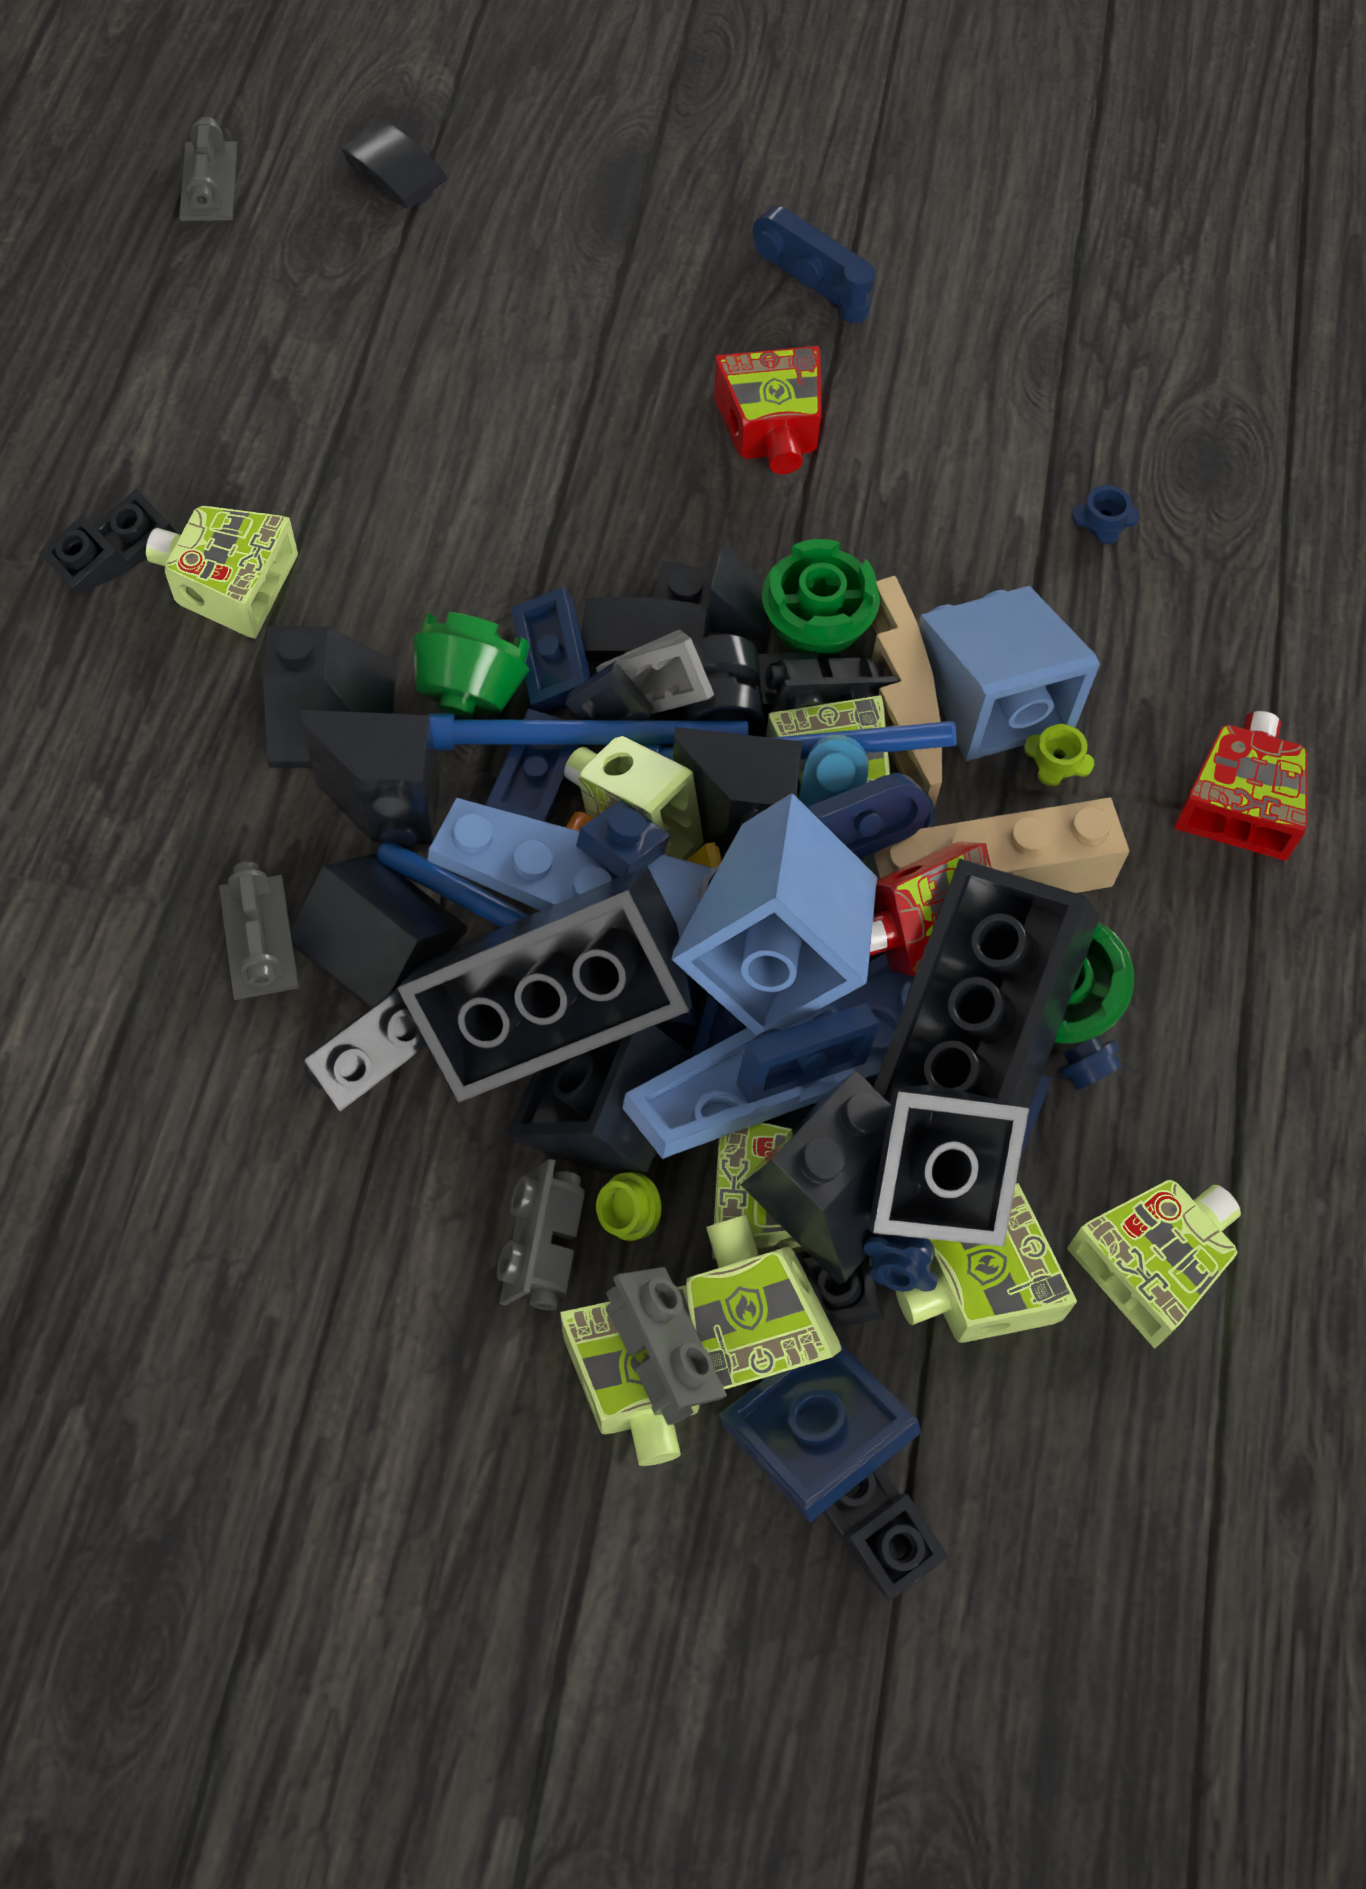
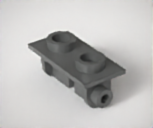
M201 117L191 127L192 142H185L180 221L233 220L238 145L237 142H224L222 130L214 119Z
M254 862L239 863L234 866V874L229 877L228 884L219 886L234 1000L298 989L299 984L282 875L267 877L264 872L259 870V865Z
M548 1159L527 1175H523L515 1186L510 1204L511 1214L517 1216L513 1239L509 1240L504 1246L497 1267V1279L504 1282L499 1304L506 1306L520 1297L530 1294L529 1304L532 1307L541 1310H556L558 1299L566 1297L574 1250L551 1244L552 1235L569 1240L577 1237L585 1190L580 1187L581 1177L577 1174L561 1171L556 1172L554 1178H552L556 1160Z
M661 1267L617 1274L613 1277L616 1286L606 1293L611 1303L607 1306L606 1312L612 1318L628 1355H637L646 1349L650 1356L647 1361L635 1370L652 1404L651 1409L654 1415H663L667 1425H672L692 1415L694 1412L692 1406L725 1398L727 1394L714 1370L712 1358L703 1347L684 1308L681 1294L672 1283L666 1268Z

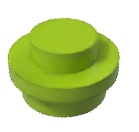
M626 1172L614 1176L600 1190L596 1202V1212L602 1227L610 1234L627 1241L646 1238L656 1229L661 1217V1200L657 1188L648 1177L638 1172Z

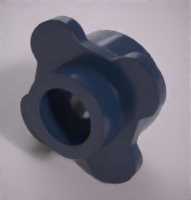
M1102 485L1093 489L1089 493L1086 503L1076 505L1071 515L1075 524L1086 526L1089 532L1095 535L1096 539L1103 544L1117 542L1119 533L1126 527L1135 526L1139 520V512L1132 506L1130 496L1121 488L1112 485Z
M882 1234L881 1237H871L866 1241L864 1252L872 1258L873 1266L870 1275L876 1282L901 1292L911 1291L914 1288L928 1292L936 1288L938 1276L930 1269L935 1249L929 1239Z

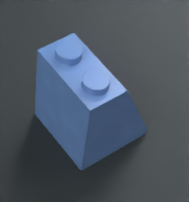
M1030 586L1008 592L1006 590H997L978 600L955 606L950 604L941 605L921 615L918 626L933 672L937 702L946 721L955 722L957 744L965 761L1023 746L1029 736L1033 734L1041 735L1046 728L1055 724H1066L1076 727L1100 663L1094 652Z
M791 793L741 825L673 950L672 960L756 1036L770 1029L783 1030L867 984L877 876Z

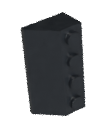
M959 858L873 1088L889 1104L892 1091L895 1088L934 1084L1023 1105L1030 1109L1100 919L1099 913L1087 896Z
M648 866L427 959L397 987L458 1102L689 1012L692 1007L686 972L672 960L673 950L680 939L677 924Z

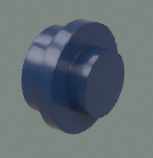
M1098 1036L1079 1042L1062 1052L1068 1063L1057 1071L1062 1079L1069 1077L1076 1090L1082 1089L1108 1076L1122 1066L1115 1053L1120 1047L1115 1039L1102 1044Z

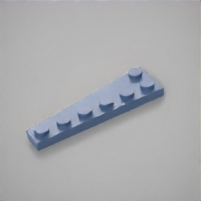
M456 798L429 848L428 854L429 862L540 911L618 878L576 847L579 831ZM661 855L649 864L648 868L677 924L679 938H681L698 906V892L703 878L714 868Z
M885 953L869 962L867 984L787 1027L790 1028L811 1021L820 1013L830 1009L842 1011L867 1003L879 1021V1026L865 1064L748 1104L736 1083L746 1042L756 1037L750 1029L746 1028L625 1094L623 1110L663 1159L816 1103L855 1070L869 1083L876 1081L915 976L892 971Z

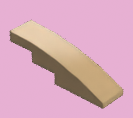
M896 576L876 581L880 605L876 618L871 624L877 634L872 660L882 664L884 677L896 676L897 683L879 689L878 696L881 695L884 706L885 727L941 722L933 672L913 612ZM942 747L889 752L899 773L907 775L928 794L935 808L942 783Z

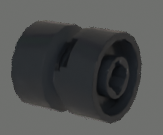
M730 634L712 635L695 641L693 643L714 695L707 700L685 705L687 721H748V735L759 736L765 727L763 696L759 689L761 677L758 651L754 644L743 637Z

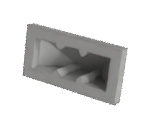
M680 629L596 667L597 672L616 661L653 706L651 714L707 700L714 695L691 638Z

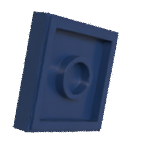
M841 1343L842 1350L835 1356L768 1376L719 1413L722 1425L809 1523L921 1434L918 1419Z

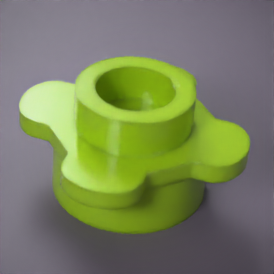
M1055 724L1046 728L1041 735L1033 734L1029 736L1025 742V753L1034 758L1039 768L1038 779L1048 786L1059 785L1063 778L1073 775L1086 777L1093 770L1094 759L1086 754L1087 741L1084 735L1073 726ZM1054 753L1061 754L1064 758L1058 759L1054 756Z

